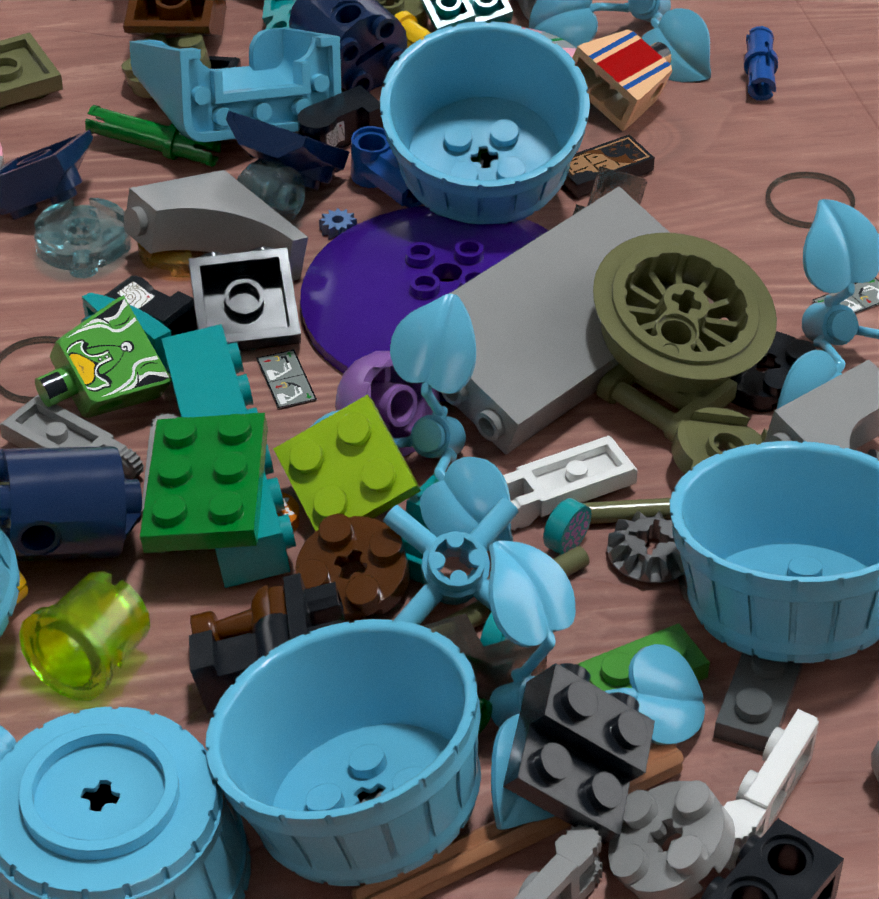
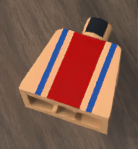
M624 30L577 46L572 57L576 62L575 66L580 68L585 77L590 102L621 131L626 130L658 100L673 71L670 64L671 52L665 44L656 42L649 46L634 31Z

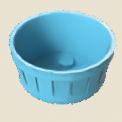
M487 21L456 24L455 27L448 26L424 36L423 40L419 39L409 46L399 56V60L394 62L383 82L385 87L382 86L380 96V112L387 142L398 160L401 175L413 195L426 208H430V211L439 216L472 224L514 223L532 215L534 211L544 207L565 182L571 160L583 140L589 117L590 99L589 93H587L588 87L580 68L575 66L576 62L557 43L553 44L551 39L528 28L522 29V26L494 21H491V23H487ZM480 149H487L489 155H497L498 160L491 161L489 168H481V164L479 162H472L471 158L478 156Z
M763 442L759 445L750 444L723 451V454L711 456L692 467V471L689 470L680 478L674 488L675 492H672L670 499L672 535L680 552L687 580V596L690 605L700 623L704 624V628L713 637L722 643L726 642L727 646L751 656L754 654L762 659L779 662L794 661V663L824 662L826 659L844 658L857 653L858 650L862 651L879 640L878 458L846 447L844 449L840 448V446L818 442Z
M386 619L355 620L354 623H349L348 621L310 631V634H302L269 651L267 656L263 655L251 664L235 680L236 683L234 685L231 684L220 698L213 712L215 716L210 719L206 732L205 746L208 750L206 751L207 762L226 800L237 813L246 818L258 833L264 847L275 860L292 872L310 881L321 884L327 882L328 885L360 886V883L368 885L398 877L397 874L403 872L406 874L433 859L434 854H439L459 835L460 828H464L471 817L475 801L477 800L481 782V767L478 757V731L481 715L477 684L472 666L464 653H460V648L450 639L436 631L432 633L431 629L415 623L399 620L393 622V620ZM378 788L384 789L381 796L360 803L357 797L362 791L373 793Z
M95 707L80 710V713L77 714L72 712L57 717L43 724L42 728H36L25 735L13 746L12 752L8 751L0 761V899H245L244 890H248L251 875V856L242 818L226 800L221 787L214 779L207 762V750L186 729L183 730L179 724L169 718L156 713L151 715L149 711L129 707H118V709ZM100 784L111 785V794L120 797L116 804L106 803L101 811H92L90 801L82 798L84 793L96 792Z

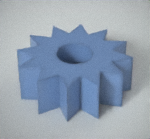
M337 208L335 212L329 210V214H322V219H319V228L322 230V236L329 235V239L337 237L344 231L357 225L354 213H347V209L340 211Z

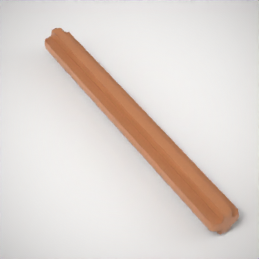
M655 744L650 746L646 773L630 782L628 794L636 790H646L681 773L684 758L675 744ZM554 816L545 820L499 830L496 828L494 820L454 839L442 852L434 854L433 859L406 874L403 872L397 874L398 877L368 885L362 883L360 886H355L352 890V898L420 899L571 825Z

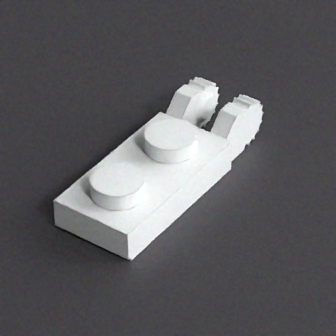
M610 436L516 467V471L503 475L508 485L510 500L519 511L510 522L511 530L515 531L517 528L521 529L530 526L539 515L543 517L551 514L554 508L567 498H573L582 503L636 484L638 470Z
M797 709L785 730L776 727L765 746L762 760L765 763L759 773L749 770L739 787L736 800L725 804L724 808L733 819L735 826L733 851L728 863L724 867L728 868L729 871L736 867L737 857L747 840L755 834L762 837L770 828L812 759L819 724L817 717Z

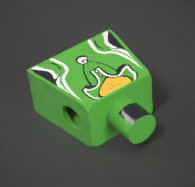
M123 295L55 342L50 353V359L55 370L36 378L35 386L41 400L47 407L72 397L81 415L84 418H90L157 399L163 395L172 379Z

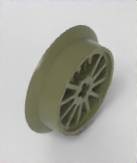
M651 233L637 236L612 249L604 257L595 274L593 299L601 322V331L606 346L613 357L629 373L655 387L684 393L700 392L715 388L731 377L752 368L765 356L773 343L777 328L775 306L767 287L756 272L738 256L708 240L679 233ZM661 282L668 283L670 287L665 289ZM708 298H710L714 303L709 304Z

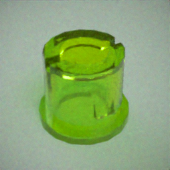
M106 572L89 573L55 604L49 607H40L22 621L19 631L21 651L34 673L44 684L58 694L76 701H92L101 695L110 685L113 670L116 667L122 668L126 657L147 637L151 627L149 612L142 598L123 580L115 586L111 584L112 574Z

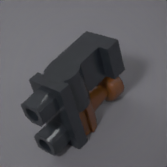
M297 573L283 577L284 586L269 588L268 585H265L258 589L252 599L251 608L220 620H218L213 611L190 616L192 635H189L190 671L207 713L214 712L220 698L230 685H234L236 683L235 680L263 655L267 656L269 651L302 634L307 635L310 634V631L342 623L345 620L344 607L336 582L306 589L301 574Z

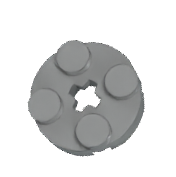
M699 780L673 781L659 785L649 791H633L627 796L621 834L609 842L610 869L617 879L639 899H690L703 890V887L698 882L706 877L713 867L720 873L728 863L735 842L733 819L706 783ZM676 833L682 835L680 838L671 841L669 849L663 852L661 847L670 836Z

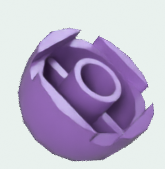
M375 351L354 361L344 372L337 387L336 411L345 408L368 394L393 438L411 436V430L415 422L421 417L432 415L433 413L421 395L422 383H409L403 380L394 369L390 351ZM432 387V392L439 402V391ZM413 447L399 448L403 457L415 452Z

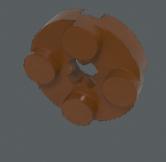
M333 514L323 519L319 525V530L314 532L300 549L295 566V574H301L306 589L336 582L344 607L345 620L342 623L348 621L349 623H354L355 620H364L363 616L371 615L378 610H381L382 615L391 610L406 592L411 573L401 536L380 520L363 516L347 517L343 514ZM359 561L366 569L363 573L354 572L349 579L343 578L342 568L350 562Z

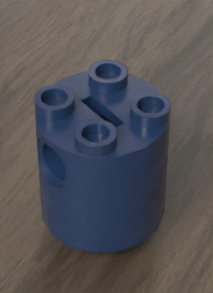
M296 0L292 6L289 19L290 28L340 36L341 88L346 90L361 85L370 92L382 86L391 66L396 60H399V56L407 49L406 30L400 21L377 0Z
M106 446L0 449V528L10 539L17 561L119 557L122 553L124 540L135 525L141 521L142 491L138 479L125 478L118 448Z

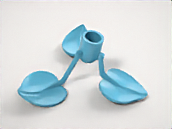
M537 0L533 6L529 19L530 29L560 37L576 48L583 43L592 41L598 28L597 17L594 14L595 11L631 12L634 17L647 21L653 26L654 29L642 36V39L649 46L656 42H661L669 48L671 52L670 64L673 71L668 80L698 82L711 78L710 35L706 23L692 10L683 8L670 10V0H628V3L592 4V0Z
M830 199L818 201L815 218L806 236L803 248V268L809 282L820 291L837 293L834 296L827 295L824 298V303L817 302L810 305L802 317V330L805 336L813 341L815 347L822 348V350L809 351L799 357L792 365L784 381L777 409L842 374L841 372L844 370L846 363L832 345L847 344L855 335L879 339V329L859 326L854 311L848 306L840 305L841 302L854 294V283L869 282L879 273V234L862 213L838 201Z
M446 294L414 310L400 321L393 333L390 344V357L395 371L406 382L422 383L421 395L433 411L432 415L423 416L415 422L411 430V436L393 439L398 448L413 447L423 457L440 458L434 470L435 477L439 482L429 486L420 498L422 518L427 528L436 537L453 531L470 534L502 497L511 501L506 480L493 463L477 457H463L456 460L457 454L461 452L466 441L464 427L457 419L447 416L448 409L440 405L432 392V387L445 394L459 392L469 382L476 364V340L470 315L458 295ZM337 410V411H332V412H330V413H328V414L322 416V417L319 418L313 425H315V424L319 423L320 421L326 419L327 417H329V416H331L332 414L338 412L339 410ZM511 523L505 527L492 543L497 541H513Z
M497 541L489 545L491 571L488 588L491 612L498 629L505 638L521 647H533L539 644L540 646L522 667L512 670L511 676L514 682L497 687L492 692L489 700L493 708L491 717L499 727L493 745L491 765L492 803L496 828L499 830L554 817L551 813L504 788L503 784L526 683L535 677L531 676V673L554 648L556 640L553 632L570 627L574 622L576 614L574 591L570 580L560 565L541 550L513 541ZM654 644L640 649L633 656L629 665V680L632 688L605 690L608 694L620 692L631 695L639 702V712L655 721L651 743L672 745L691 738L700 729L704 720L705 706L698 680L686 659L669 646Z

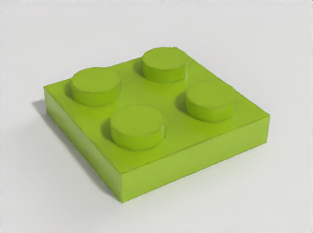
M368 394L273 448L315 531L319 530V525L323 519L330 515L343 514L347 517L363 516L375 518L421 491L378 409Z

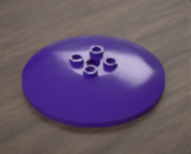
M425 206L400 209L365 220L335 237L317 254L308 267L303 279L300 296L301 316L307 336L321 356L344 374L354 361L375 351H390L393 333L400 321L409 313L443 295L451 293L549 230L527 219L502 224L464 223L439 216ZM441 279H454L455 281L443 282V281H440V280H441ZM439 392L440 401H447L442 393Z

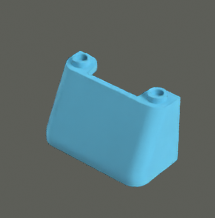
M287 27L265 29L259 31L250 43L249 66L210 69L203 65L200 61L201 49H178L169 47L162 41L151 39L129 41L131 67L136 78L181 135L197 142L236 139L226 121L228 111L296 132L298 131V114L301 110L342 93L340 36Z

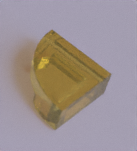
M137 243L139 258L146 267L153 269V266L168 270L173 277H190L188 259L193 258L190 250L149 253L143 246Z

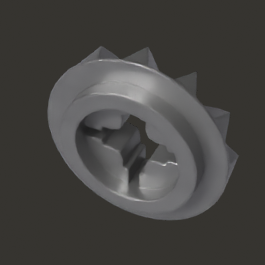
M660 510L654 517H646L641 512L636 511L631 521L618 519L614 532L608 535L607 545L609 559L616 569L632 579L648 583L668 582L685 574L680 552L672 535V520H665ZM652 538L659 540L656 549H653L652 555L647 554L648 548L645 545L648 540Z

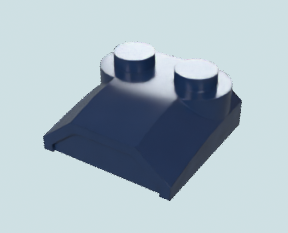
M228 111L226 121L238 144L249 153L250 157L257 159L256 169L280 177L283 169L295 173L293 182L319 190L321 182L331 184L333 175L345 168L349 151L232 111Z
M90 129L14 158L0 168V215L10 213L12 219L15 220L38 209L36 203L50 199L52 205L76 196L78 192L75 186L83 181L78 169L93 140Z

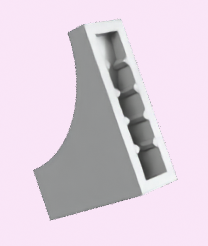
M225 170L129 188L127 209L124 212V231L149 253L190 250L232 254L249 252L254 248L262 246L274 249L287 247L292 280L301 278L308 237Z

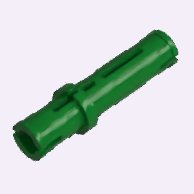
M98 105L91 106L87 113L88 115L95 116L97 120L104 121L101 123L86 118L85 129L86 131L90 129L92 134L160 151L165 158L172 160L182 157L214 167L219 157L213 156L211 152L203 151L202 149L220 153L221 140L197 142L187 139L181 135L173 123L166 126L101 108Z

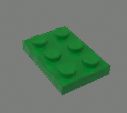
M265 413L157 419L140 531V540L144 553L257 546L268 434Z

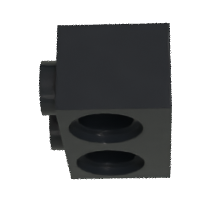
M778 818L762 837L755 834L747 840L737 857L736 867L725 879L721 876L715 877L704 891L701 899H835L844 858Z

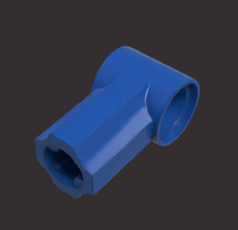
M367 126L356 130L351 137V179L355 184L365 188H379L401 206H406L407 208L421 205L422 203L413 195L401 175L398 160L387 142L384 129Z

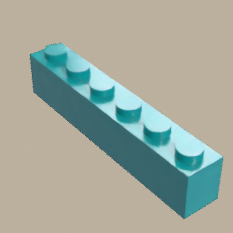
M222 324L161 338L181 417L258 413L256 407L246 409V406L254 404L247 374L236 375L237 373L244 372L237 342L227 344ZM268 444L266 445L257 546L215 548L225 588L291 572L286 549L296 547V542L289 515L278 516L276 512L284 510L285 506L278 478L267 479L266 475L274 473Z

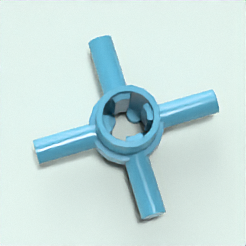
M502 497L470 534L453 531L436 537L399 505H395L387 513L383 522L423 554L421 574L425 585L395 617L393 622L399 620L420 625L439 602L459 605L468 602L473 597L491 610L488 588L490 560L486 549L519 513L517 507L511 501ZM448 557H459V561L465 564L468 569L473 567L468 576L462 570H455L450 575V579L445 577L439 570L444 567Z

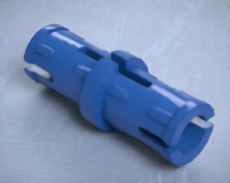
M756 26L749 30L750 35H746L748 52L744 57V70L749 76V95L755 100L763 101L773 97L772 92H776L775 73L778 69V56L773 50L774 35L772 31L764 26Z

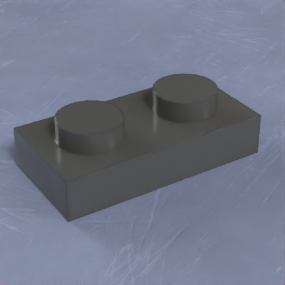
M742 653L716 719L713 737L764 752L773 730L776 727H782L803 663L771 661L758 658L754 654L751 656Z

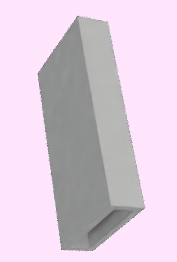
M619 186L449 293L458 295L470 315L476 340V364L469 382L459 392L454 394L442 393V395L450 404L457 406L476 425L480 434L487 440L492 441L505 455L595 393L601 378L619 364L606 346L601 331V322L594 305L593 284L596 271L604 257L619 244L645 234L670 233ZM661 282L665 289L670 287L668 283ZM708 298L709 304L714 303L710 298Z

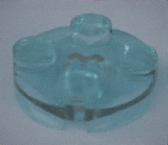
M89 198L90 205L74 206V200L70 199L48 207L36 218L34 224V241L37 256L50 266L69 270L73 277L89 278L94 276L98 272V268L116 261L123 254L127 253L132 246L131 236L124 231L125 211L117 204L105 199Z

